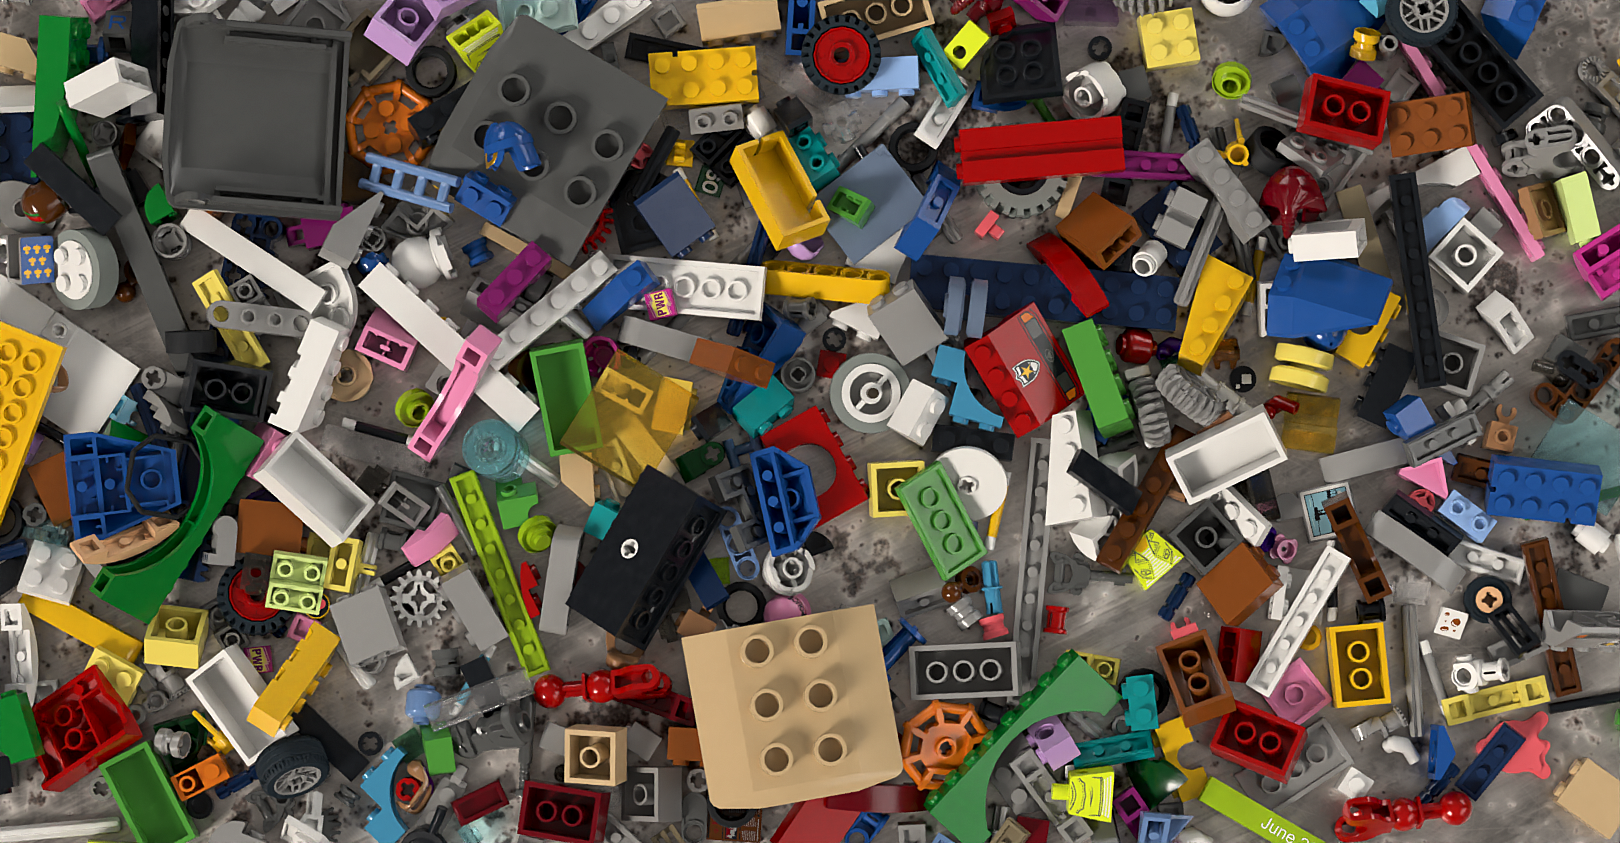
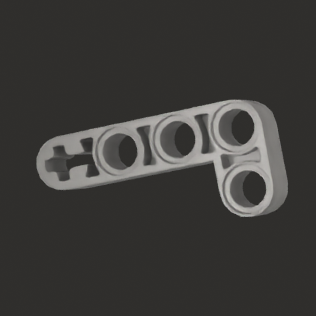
M1566 96L1557 98L1538 112L1527 124L1526 134L1532 130L1539 129L1537 123L1543 124L1545 128L1571 125L1574 129L1580 130L1583 137L1577 136V143L1574 149L1571 150L1572 153L1602 188L1612 190L1620 184V157L1571 98ZM1556 108L1564 110L1566 116L1560 115ZM1590 149L1596 150L1600 157L1593 156Z
M624 315L616 341L689 362L697 338L702 337Z
M559 523L554 531L539 631L560 635L567 634L571 608L565 603L575 587L579 555L585 539V532L582 527Z

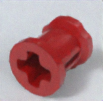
M1046 605L1045 610L1048 611L1046 627L1043 628V632L1067 635L1065 621L1069 608Z
M405 777L397 783L396 795L402 801H411L414 795L410 793L405 795L403 793L405 790L403 784L409 785L413 783L415 786L412 790L414 795L422 784L414 777Z

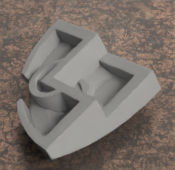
M414 183L409 191L414 192L416 183ZM400 200L380 228L386 233L401 239L426 235L425 237L428 239L430 237V230L441 227V233H443L452 226L455 220L449 213Z

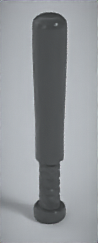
M523 689L520 693V708L529 714L532 721L531 740L525 746L519 748L520 777L516 796L521 797L523 796L524 782L530 778V763H532L536 713L533 689Z

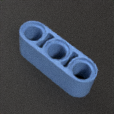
M722 507L726 511L733 512L736 517L733 525L724 526L720 523L718 527L736 573L743 580H753L760 572V565L753 548L739 554L738 551H734L730 546L732 535L729 528L743 523L741 517L733 507ZM744 561H752L755 564L756 570L753 575L744 576L741 573L740 566Z

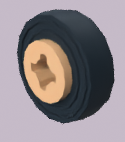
M1482 576L1474 579L1464 592L1463 604L1466 612L1473 620L1480 623L1490 624L1486 619L1487 614L1508 601L1512 604V594L1509 587L1503 580L1494 576Z

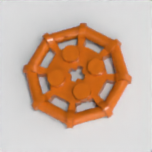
M397 78L396 81L360 87L362 90L346 112L345 135L349 150L347 153L370 169L373 164L365 161L367 153L364 152L369 146L386 157L404 153L408 159L403 160L404 162L420 166L432 146H428L423 150L419 146L414 155L409 151L415 142V138L408 129L407 118L434 103L431 97L427 98L417 93L400 78ZM393 92V100H384L377 103L374 97ZM402 94L418 105L411 110L400 102ZM368 100L372 105L370 111L364 119L356 117ZM395 121V127L398 129L397 132H390L389 135L385 134V123ZM355 125L363 126L366 141L358 144ZM383 167L381 177L395 173V170Z
M938 699L931 701L928 707L909 721L903 723L904 730L900 745L903 768L915 785H918L917 789L920 791L923 789H938L945 781L932 779L933 775L947 776L950 771L957 769L963 763L966 754L973 750V745L978 743L979 746L985 734L991 731L974 710L975 706L969 702L966 704L940 702ZM943 713L960 715L957 721L944 720ZM932 716H935V722L928 723L924 730L919 728L920 725ZM969 721L977 731L972 735H969L964 727ZM913 735L920 737L917 751L910 752ZM948 742L951 748L946 749L945 753H942L940 745ZM922 761L926 766L923 773L919 772L913 762Z

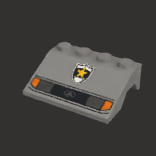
M1544 609L1541 641L1550 645V649L1555 651H1567V647H1572L1582 652H1591V648H1599L1603 652H1615L1616 648H1620V611Z

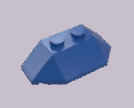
M1485 0L1480 11L1483 25L1512 59L1517 60L1546 0Z
M775 446L749 453L772 557L799 550L821 519L810 466Z

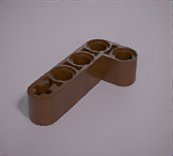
M1616 337L1605 341L1589 360L1593 364H1599L1603 367L1604 379L1599 387L1586 389L1587 395L1584 399L1576 395L1575 389L1578 384L1572 381L1564 392H1561L1550 383L1535 385L1529 393L1530 402L1559 425L1574 422L1620 366V338ZM1617 345L1619 347L1617 349L1619 354L1610 357L1609 360L1604 359L1613 351L1610 346ZM1583 370L1580 371V373L1587 377L1585 381L1587 384L1592 381L1596 382L1597 379L1594 378L1592 371L1589 373ZM1540 388H1544L1549 392V399L1546 403L1538 398ZM1561 405L1567 406L1570 410V416L1567 420L1559 416L1558 411Z

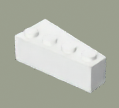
M322 316L310 320L297 351L301 357L291 366L288 372L291 381L284 391H280L277 401L281 403L276 415L271 413L268 423L291 433L294 431L301 433L318 427L322 423L325 416V411H323L325 403L333 392V387L331 386L333 379L341 368V362L339 361L341 354L349 343V337L347 336L350 328Z
M1074 410L1052 415L1045 526L1064 525L1107 517L1105 500L1066 473L1078 449L1082 448L1098 460L1091 410Z

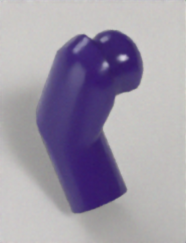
M1168 337L1157 345L1156 358L1162 362L1167 361L1169 357L1180 351L1183 339Z

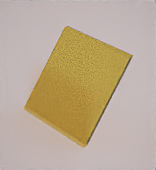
M617 348L559 444L634 488L647 464L657 469L697 404L699 397Z

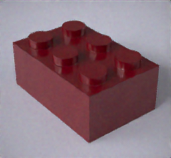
M537 779L525 780L517 834L567 843H604L611 792Z

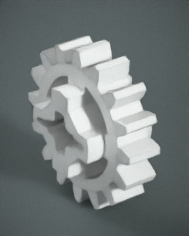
M422 569L417 570L416 576L411 571H408V579L405 580L399 577L400 587H392L397 592L396 596L390 597V600L397 601V605L393 607V610H400L401 614L398 619L402 620L407 617V625L409 626L414 621H417V626L422 627L425 620L429 626L433 625L432 617L440 620L442 617L439 611L447 610V607L443 605L444 599L438 591V588L441 587L439 586V577L433 580L432 571H428L426 576H423ZM414 581V588L408 594H403L406 586ZM425 581L429 582L437 593H430L426 589ZM419 590L422 595L427 597V600L423 601L421 606H418L417 601H413V596L418 595ZM403 603H408L414 608L415 616L405 609ZM431 603H437L434 610L425 615L426 608Z

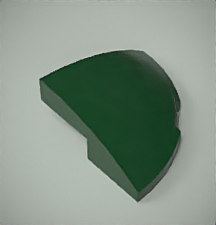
M199 712L206 719L205 712ZM193 714L169 719L153 725L155 734L161 728H168L175 733L177 731L188 732L191 737V747L185 758H175L171 754L162 755L170 777L192 767L198 760L197 755L202 745H206L208 730Z
M1142 759L1125 763L1134 788L1149 810H1152L1189 780L1178 768L1164 759L1161 761Z

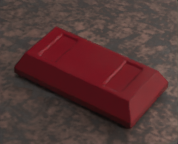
M499 779L450 802L461 827L510 804Z

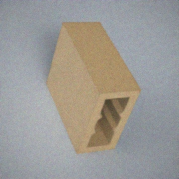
M1582 757L1581 760L1576 759L1568 770L1571 774L1565 782L1560 781L1553 791L1555 796L1552 801L1597 834L1610 840L1620 826V781L1589 758Z

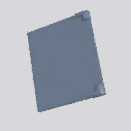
M882 143L817 193L815 201H821L831 219L826 229L855 265L913 220L924 196ZM839 186L870 199L876 206L863 229L826 209Z

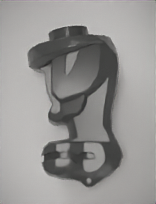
M512 702L504 704L501 711L494 712L489 718L480 717L477 721L476 729L472 728L468 720L454 721L450 727L453 751L461 757L471 759L489 750L522 748L531 740L532 721L526 711H522L516 703Z

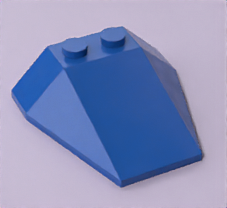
M1268 0L1259 6L1272 27L1279 28L1307 69L1304 73L1308 78L1313 73L1342 79L1356 61L1355 58L1349 55L1350 47L1355 42L1353 38L1354 29L1366 27L1378 31L1386 21L1385 14L1376 18L1359 0Z
M1285 253L1268 294L1267 335L1299 338L1378 325L1393 281L1390 278L1342 259L1294 262L1293 254Z
M94 432L63 435L68 497L75 541L95 534L99 540H104L153 517L140 514L124 489L130 452L141 442ZM147 444L136 453L130 490L143 509L164 512L182 503L175 449Z

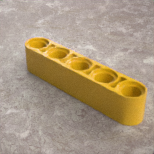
M768 260L761 264L762 267H767L765 294L800 298L814 297L821 300L869 304L875 297L879 295L885 296L890 293V274L883 270Z
M24 593L18 603H24L28 612L93 648L100 645L133 664L144 646L143 641L72 602L70 606Z

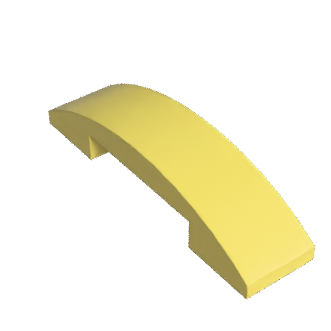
M1540 675L1479 689V692L1472 694H1460L1441 700L1446 724L1451 726L1551 700L1545 676Z

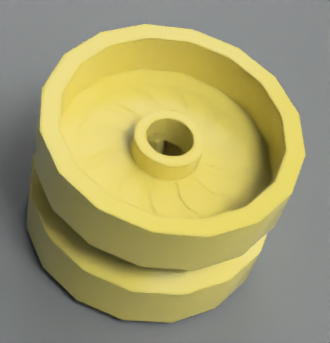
M1277 343L1274 357L1280 362L1289 364V366L1275 365L1271 367L1269 381L1299 390L1325 394L1329 379L1325 375L1314 372V370L1322 372L1332 370L1335 356L1308 346Z

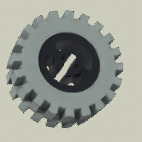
M1067 177L1041 179L1035 185L1025 189L1015 188L1008 182L977 185V191L979 196L982 195L984 198V203L988 207H993L995 209L994 212L999 215L1003 213L1008 215L1007 218L1015 219V217L1029 219L1031 216L1036 215L1037 217L1043 214L1044 211L1050 209L1056 203L1066 187Z

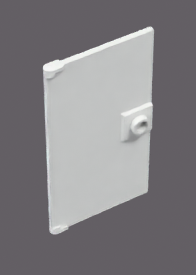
M0 273V320L67 347L61 364L68 374V388L62 392L50 393L42 415L69 434L99 433L123 394L125 395L141 371V368L16 283L8 282V278ZM56 376V379H55V382H54L53 386H57V384H58V377H57V376Z

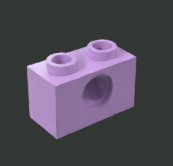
M1057 715L1044 718L1026 728L1029 734L1025 738L1031 748L1035 750L1042 764L1044 765L1048 762L1053 771L1081 755L1071 735Z

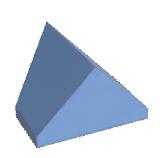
M1140 811L1138 843H1172L1194 816Z

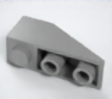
M380 191L333 224L318 256L345 269H348L351 262L357 263L363 251L359 247L362 239L367 241L374 226L370 225L373 216L379 217L384 207V203L380 202L384 193Z

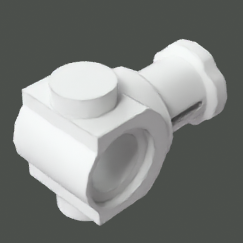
M1463 654L1457 656V662L1453 664L1452 680L1457 686L1458 691L1463 690V694L1479 692L1478 686L1487 685L1492 680L1506 682L1510 677V667L1506 658L1486 662L1478 657L1473 658L1472 654ZM1464 668L1471 673V679L1465 676Z

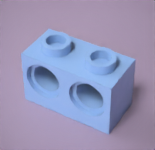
M1455 489L1449 490L1447 498L1441 500L1433 512L1476 544L1482 543L1498 521L1487 515L1486 512Z

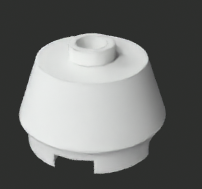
M803 548L777 557H772L770 550L762 566V576L765 583L774 591L782 595L794 596L802 593L810 585L815 564L810 553Z

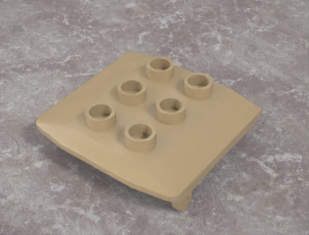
M874 604L681 638L709 799L713 806L719 809H762L860 791L895 778L902 772L903 761Z

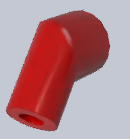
M1281 395L1273 396L1263 404L1270 419L1275 418V415L1282 410L1295 415L1300 407L1299 402Z

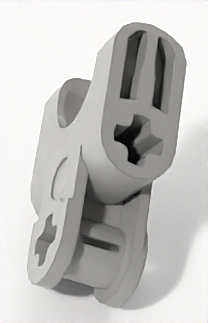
M1571 125L1535 129L1527 133L1524 140H1511L1501 146V155L1505 158L1502 164V173L1512 178L1535 174L1541 180L1568 177L1581 173L1584 170V166L1571 151L1574 149L1578 138L1575 129Z

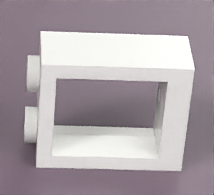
M1365 218L1300 223L1291 235V238L1288 239L1289 253L1293 254L1294 262L1359 257L1367 245Z

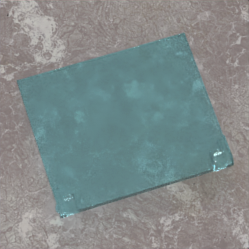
M1568 399L1530 458L1599 465L1603 478L1597 511L1607 516L1620 496V430L1584 409L1573 400Z

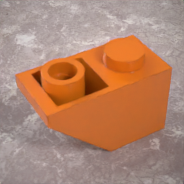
M221 752L170 777L183 802L235 775L225 755Z

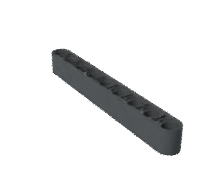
M112 145L87 154L86 158L102 197L122 215L114 226L165 346L166 331L190 329L159 254L154 250L151 235L116 151ZM168 353L178 376L185 374L189 353Z

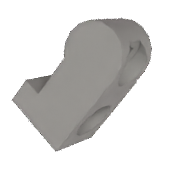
M221 514L216 517L210 527L212 533L210 552H203L202 563L234 566L238 526L235 519Z

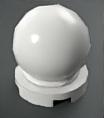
M441 227L430 230V237L428 239L413 237L397 245L392 253L390 263L400 272L397 278L405 284L409 281L417 289H422L436 283L440 275H444L447 280L458 277L457 269H453L450 262L454 260L445 235L441 236Z

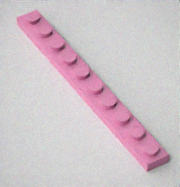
M1398 40V48L1419 82H1421L1427 95L1431 97L1446 94L1444 92L1446 86L1439 76L1435 77L1430 69L1432 63L1425 53L1421 54L1417 47L1406 45ZM1481 144L1468 146L1467 149L1481 173L1478 175L1479 179L1530 261L1534 262L1546 255L1543 251L1545 246L1542 240H1534L1533 235L1528 230L1527 216L1523 212L1519 213L1515 204L1517 201L1515 196L1509 189L1506 191L1501 183L1503 178L1496 167L1492 168L1488 163L1487 158L1489 156L1485 148Z

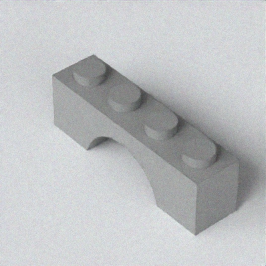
M1205 138L1180 158V161L1195 181L1205 185L1217 198L1225 211L1228 225L1243 245L1272 224L1208 138Z

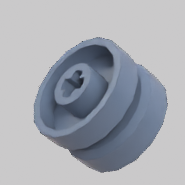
M950 276L948 293H945L943 317H945L943 335L958 336L961 332L962 320H966L967 337L982 339L988 280L974 279L971 282L969 295H965L966 281L964 277Z

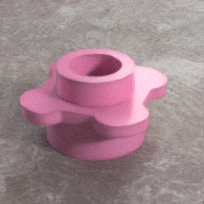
M1277 534L1274 537L1275 543L1273 548L1269 550V556L1272 559L1278 558L1282 560L1284 564H1289L1297 553L1298 542L1295 539L1289 540L1285 538L1283 534Z

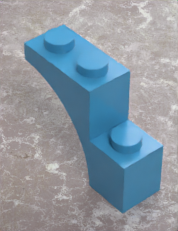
M939 344L931 377L936 378L935 383L950 387L951 383L956 384L948 415L953 416L952 421L968 425L969 421L979 423V429L994 432L995 428L1000 429L1004 417L996 415L983 407L968 387L964 373L966 351Z
M391 746L380 757L383 762L376 769L372 766L362 776L365 781L360 787L382 808L381 811L376 808L366 818L369 823L364 827L379 843H396L410 829L402 820L394 799L395 776L401 762L409 753L403 746H399L396 749Z

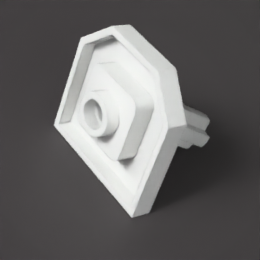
M308 792L306 810L300 821L288 815L283 825L281 839L288 843H331L322 834L324 815H321L323 794L321 792Z

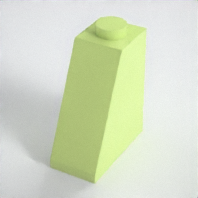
M1586 171L1553 183L1552 187L1567 228L1566 233L1570 244L1579 243L1581 248L1593 241L1595 237L1600 236V226Z

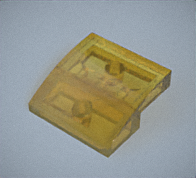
M1287 391L1286 398L1299 402L1300 407L1295 415L1284 411L1281 441L1285 448L1334 454L1341 399Z

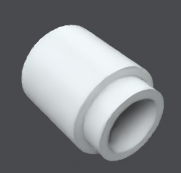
M755 104L744 112L746 117L743 119V122L754 139L760 141L762 137L778 132L777 123L764 105L759 108Z
M1156 240L1146 241L1133 257L1132 266L1134 271L1140 276L1153 275L1167 258L1165 246Z
M1596 522L1595 526L1576 524L1570 532L1575 536L1574 540L1594 555L1598 551L1603 554L1612 543L1609 539L1611 533Z

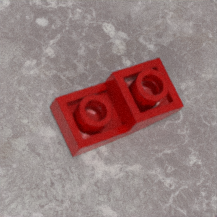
M528 561L521 563V590L528 614L533 619L541 615L540 608H542L543 603L537 592L532 594L530 590L539 586L537 580L541 576L535 564L529 565Z

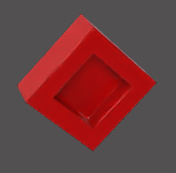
M1011 6L986 14L991 36L1001 35L1017 27L1015 14Z
M820 349L816 376L832 379L839 366L846 361L847 354Z

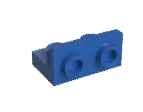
M471 170L463 178L464 182L454 200L501 227L518 198L512 195L513 192L503 185L497 186L490 182L486 174Z

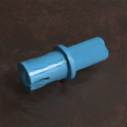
M995 560L984 561L981 564L984 584L981 591H984L986 614L1003 613L1000 592L1003 586L999 583L997 562Z

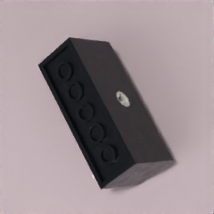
M647 464L565 604L613 636L645 651L728 511Z

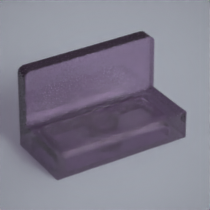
M1069 0L1064 9V26L1117 27L1119 23L1118 7H1115L1113 0Z

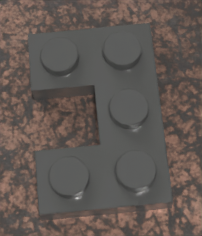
M750 462L708 478L718 504L736 497L746 522L729 528L739 554L769 542Z

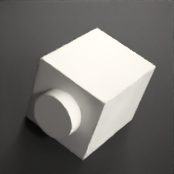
M1348 766L1333 788L1349 799L1365 797L1374 781L1352 766Z

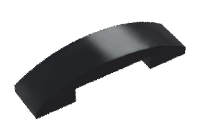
M1124 96L1119 114L1122 123L1124 150H1139L1150 102ZM1104 177L1100 196L1112 204L1126 207L1132 179Z

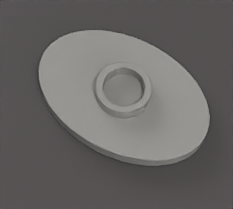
M17 180L0 182V221L3 224L23 234L39 233L41 235L54 227L56 221L50 224L35 223L26 217L21 206L22 195L30 184Z

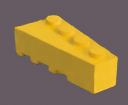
M1208 254L1197 285L1177 365L1200 377L1202 376L1249 295L1254 279L1252 276Z
M315 621L309 627L305 639H301L296 645L289 660L286 659L275 678L270 681L247 717L248 722L273 738L280 729L285 731L293 720L291 714L293 712L298 714L307 701L304 697L307 694L309 696L313 695L320 684L317 680L320 677L325 679L333 667L330 661L341 638Z

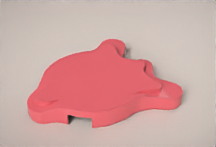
M1538 711L1527 720H1507L1496 724L1485 738L1476 743L1475 749L1477 754L1480 753L1502 724L1506 722L1522 734L1526 741L1501 771L1506 773L1530 772L1538 778L1547 779L1551 774V769L1545 761V755L1550 749V743L1547 740H1541L1538 734L1548 723V715L1543 711Z

